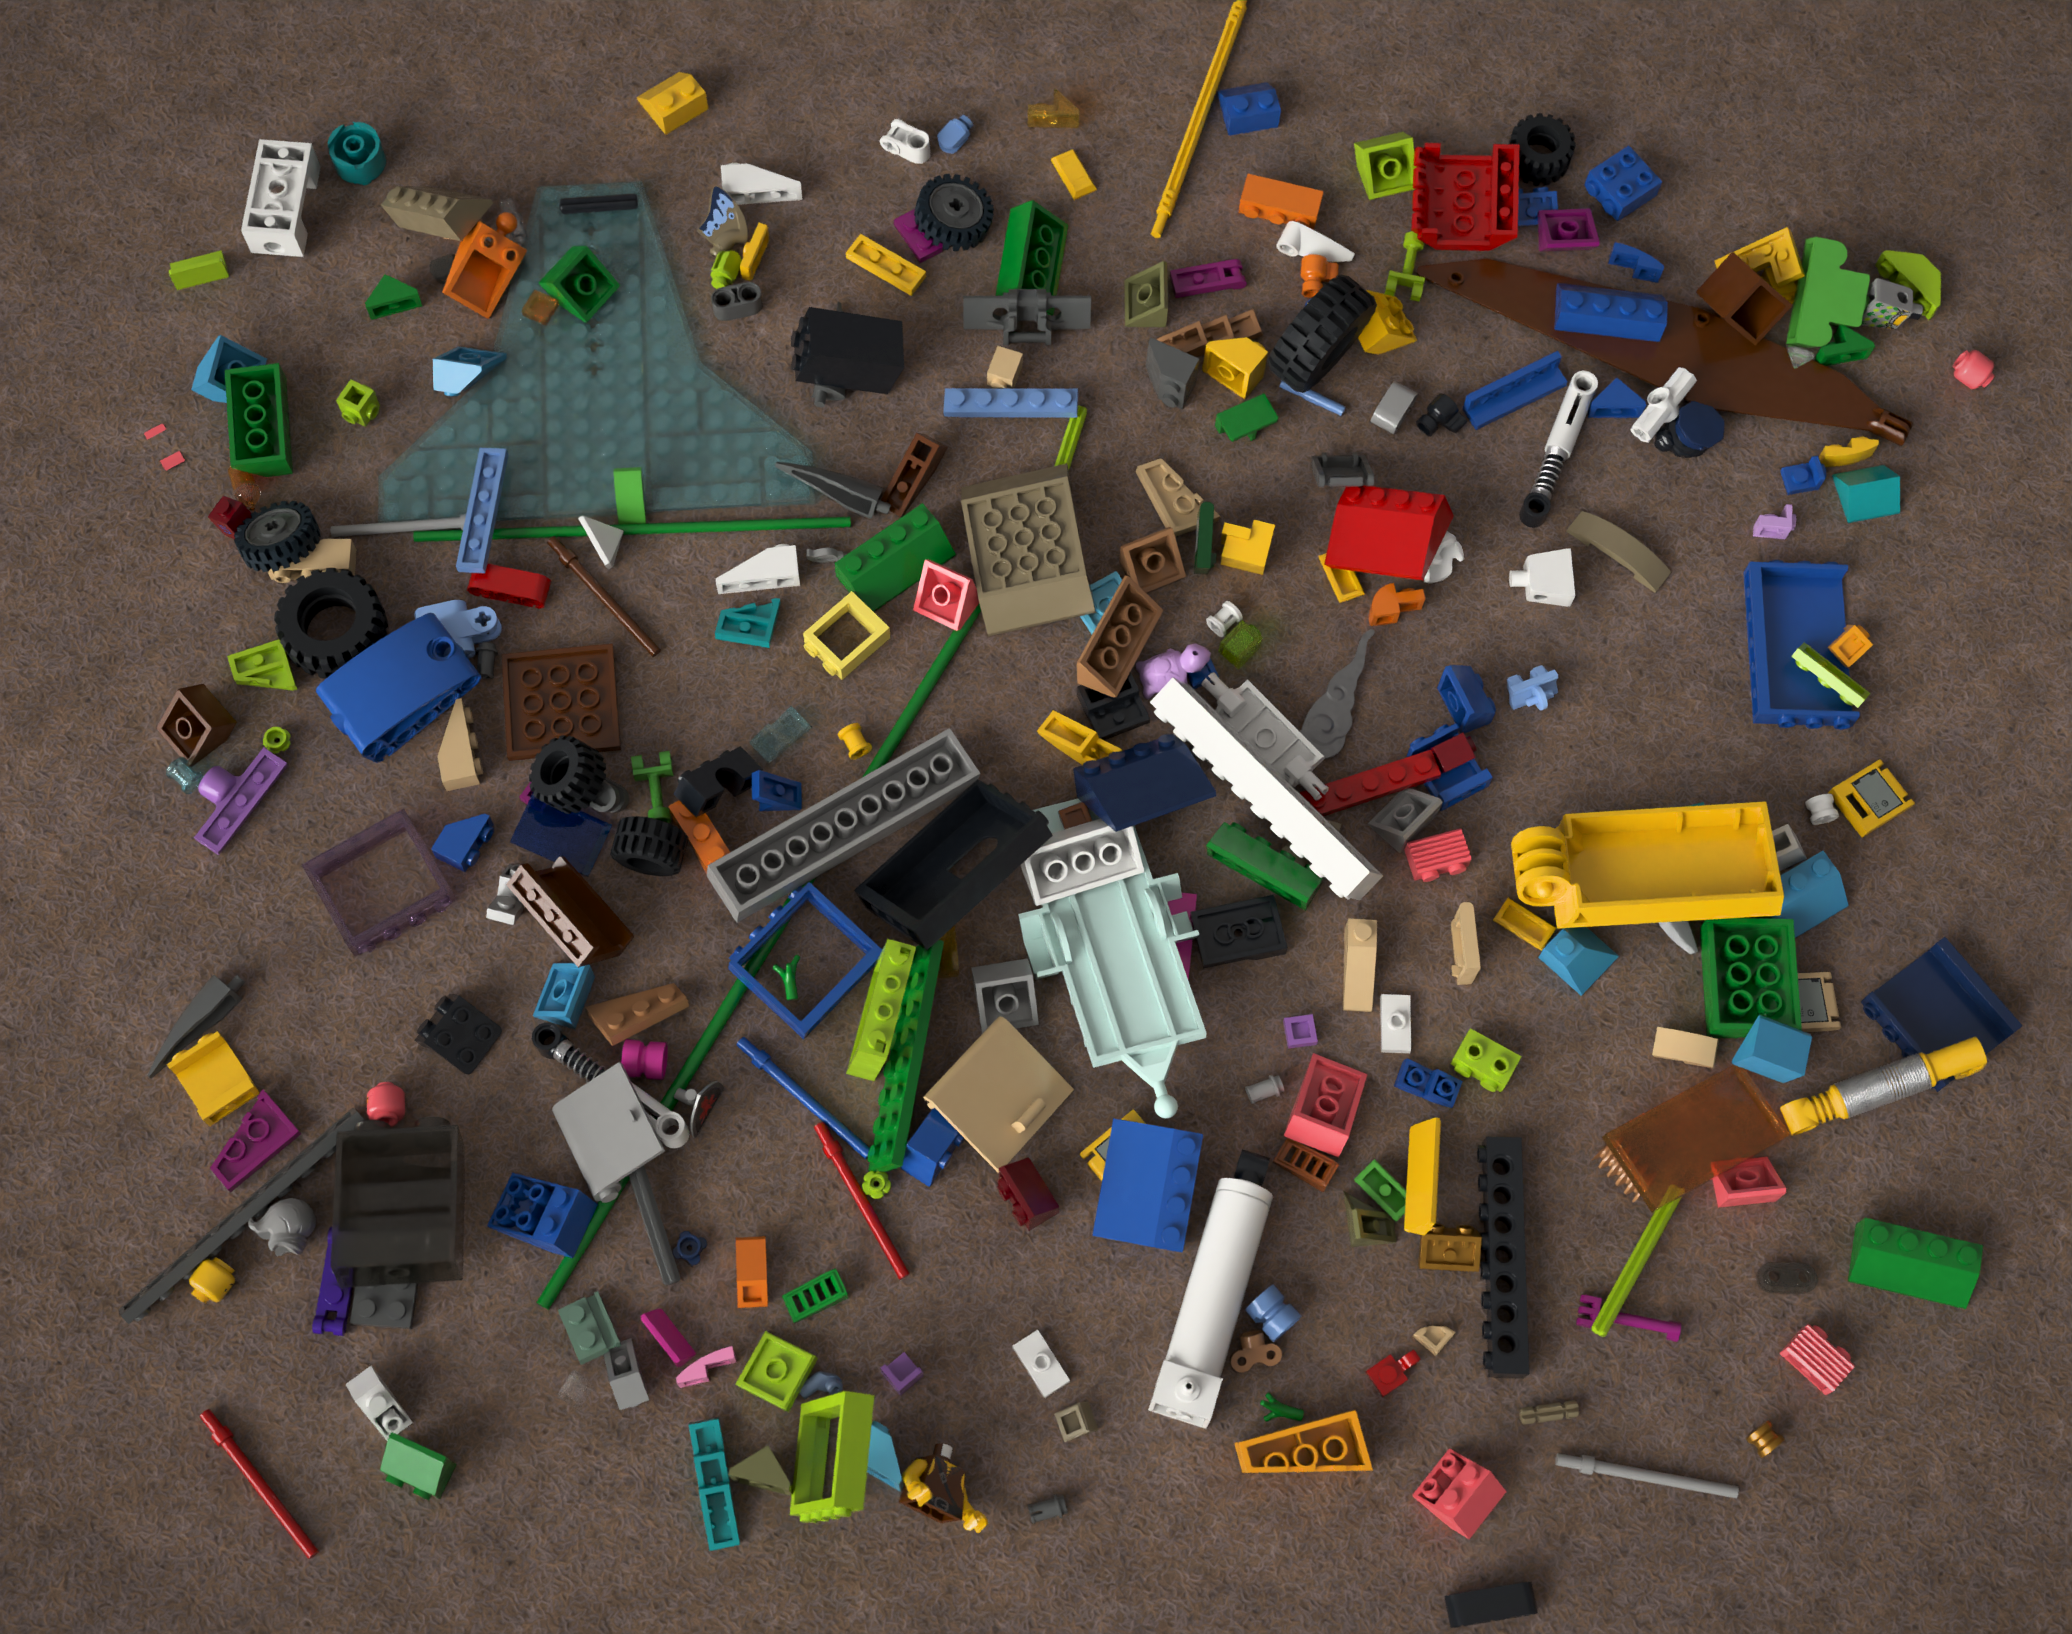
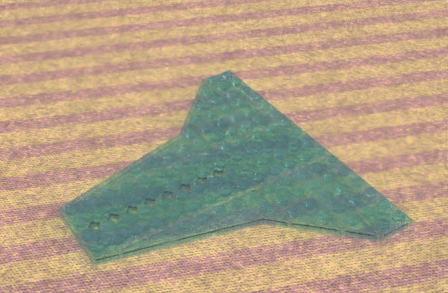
M642 181L537 187L521 246L527 252L513 275L493 352L507 353V359L487 373L379 475L378 523L460 517L461 514L467 513L479 448L481 447L507 449L509 454L496 521L544 518V520L579 518L581 516H618L614 468L641 467L646 514L660 511L815 504V489L775 467L776 462L813 467V452L701 363ZM619 194H636L638 198V208L632 210L562 214L560 211V199ZM590 227L598 229V231L594 232L593 236H589L585 230H588ZM572 246H587L590 250L599 252L595 256L621 285L590 318V320L596 319L601 322L596 324V328H591L590 324L584 323L555 303L539 284V281ZM592 342H597L598 345H601V347L596 348L595 352H591V349L587 347ZM592 366L602 368V370L597 371V375H592L591 371H588Z

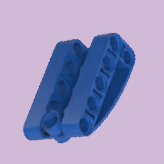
M427 613L393 631L352 658L321 682L316 688V693L332 713L330 718L343 734L348 735L363 757L378 763L384 760V756H390L451 707L456 699H460L480 682L481 675L464 654L463 648L455 642L434 613ZM451 647L449 655L444 657L445 650Z

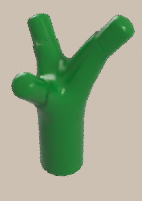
M795 955L792 962L786 964V970L777 964L773 966V969L783 979L787 1000L798 999L796 968L800 960L799 955Z
M1270 1393L1265 1395L1269 1402L1265 1400L1260 1402L1261 1406L1272 1411L1264 1416L1266 1422L1277 1417L1302 1421L1303 1409L1285 1405L1276 1400Z

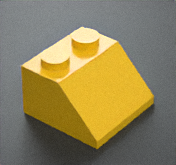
M683 72L674 74L637 97L639 103L665 135L708 110L706 92L691 74Z
M1247 337L1209 341L1205 348L1202 371L1243 399H1246L1264 377L1268 351L1262 344L1256 341L1253 342Z

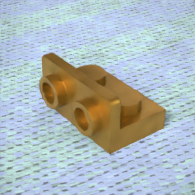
M1436 1223L1425 1236L1420 1235L1418 1262L1420 1269L1479 1272L1482 1237L1473 1226L1461 1224L1456 1225V1228H1444L1443 1224Z

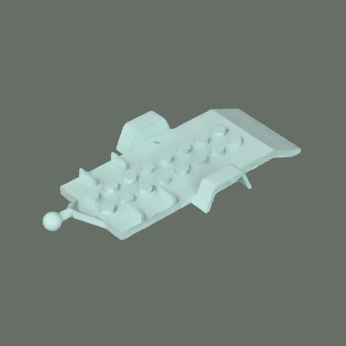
M1074 799L1032 811L1043 813L1049 821L1047 825L1051 833L1064 830L1058 811L1081 801ZM1087 807L1092 821L1100 819ZM1134 825L1133 829L1144 868L1143 873L1042 904V908L1021 913L1018 916L1024 945L1035 980L1063 972L1070 994L1071 1005L1073 1004L1084 1038V1045L1087 1047L1093 1068L1122 1060L1154 1088L1157 1097L1154 1104L1156 1114L1162 1118H1171L1178 1110V1103L1174 1097L1168 1095L1165 1081L1177 1047L1181 1044L1206 1038V1030L1175 943L1194 939L1200 934L1198 930L1193 931L1187 911L1171 915L1168 901L1182 898L1179 875L1175 873L1156 879L1152 878Z

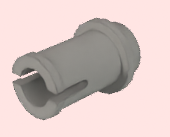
M1269 1075V1079L1245 1087L1251 1104L1273 1095L1279 1097L1280 1093L1284 1092L1279 1075L1274 1077Z

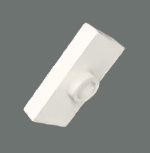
M1381 994V1052L1410 1053V995Z
M1038 1330L1012 1346L1044 1398L1070 1382V1379Z

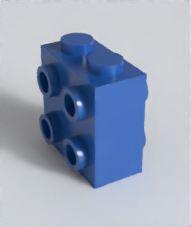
M1627 146L1590 170L1584 186L1588 193L1602 204L1605 212L1608 215H1612L1618 222L1656 197L1662 181L1630 146Z

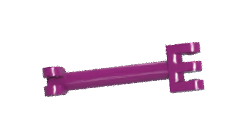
M1588 1295L1580 1296V1302L1591 1304V1308L1579 1306L1578 1313L1590 1317L1589 1319L1577 1318L1576 1325L1592 1328L1601 1310L1602 1298ZM1619 1312L1613 1322L1667 1333L1666 1340L1675 1342L1679 1340L1682 1326L1681 1322L1671 1320L1668 1322Z

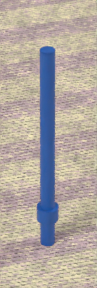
M742 1037L737 1042L736 1046L752 1059V1064L759 1070L764 1069L864 1159H867L870 1147L771 1061L772 1057L763 1049L760 1051L745 1037Z

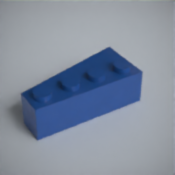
M934 1108L907 1143L903 1165L900 1169L930 1187L940 1171L949 1163L957 1146L960 1147L965 1138Z

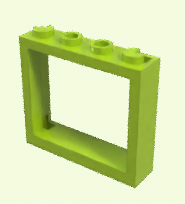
M887 939L874 966L846 1074L875 1081L887 1060L916 946Z
M843 1391L801 1404L790 1515L800 1516V1522L818 1523V1521L851 1517V1512L864 1509L874 1395ZM839 1417L832 1496L822 1499L830 1419Z

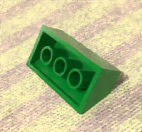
M1034 200L1010 209L995 296H1003V293H1009V289H1046V293H1051V296H1057L1068 224ZM1055 308L1048 309L1047 314L1053 316Z
M280 364L226 369L225 385L231 468L263 477L293 474L287 380Z
M922 503L836 561L835 572L836 577L848 592L852 591L875 612L920 581L926 559L943 565L954 558L956 553L940 523Z
M1223 822L1206 845L1207 855L1306 911L1322 885L1323 878L1315 874L1309 867V864L1303 867L1294 862L1296 858L1284 850L1278 853L1271 849V843L1264 838L1256 836L1254 839L1245 834L1247 830L1235 822H1232L1231 825Z
M1864 1218L1855 1225L1848 1282L1966 1309L1980 1275L1983 1245Z

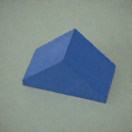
M1616 378L1592 401L1587 415L1588 418H1639L1646 407V401Z

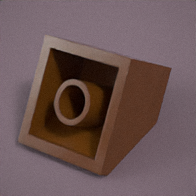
M204 684L180 688L176 691L156 729L189 767H192L227 741L237 722Z

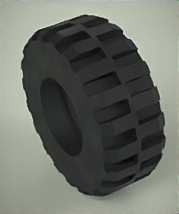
M1337 275L1336 278L1331 279L1298 313L1279 338L1268 358L1270 370L1294 391L1301 393L1309 391L1338 363L1362 333L1377 307L1375 298L1349 276Z

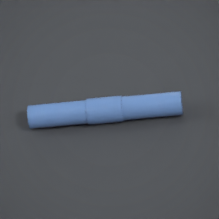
M1281 381L1279 385L1280 388L1342 416L1346 409V406L1311 389L1301 393L1294 391L1284 381Z

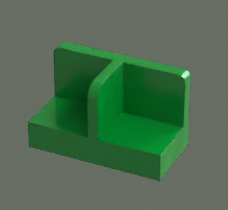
M1263 393L1218 413L1215 427L1219 434L1226 432L1232 442L1247 435L1252 441L1256 439L1258 430L1277 423L1278 416Z

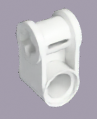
M894 119L887 135L882 136L880 139V144L885 150L913 163L922 164L930 158V143L927 133L908 125L902 120Z

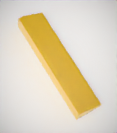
M1437 1117L1414 1124L1410 1127L1404 1229L1407 1232L1423 1236L1436 1224L1441 1120Z

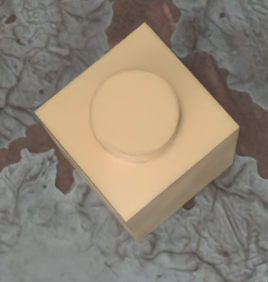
M997 346L987 372V385H990L992 388H1014L1023 366V353Z

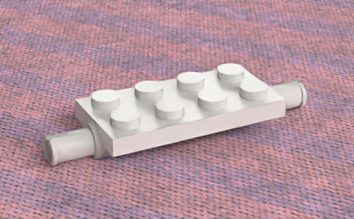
M1214 672L1208 675V677L1215 685L1207 678L1203 680L1202 686L1218 700V706L1215 711L1293 787L1301 784L1316 801L1322 796L1315 787L1324 795L1326 794L1329 787L1312 772L1325 759L1324 756L1248 679L1236 689H1229Z

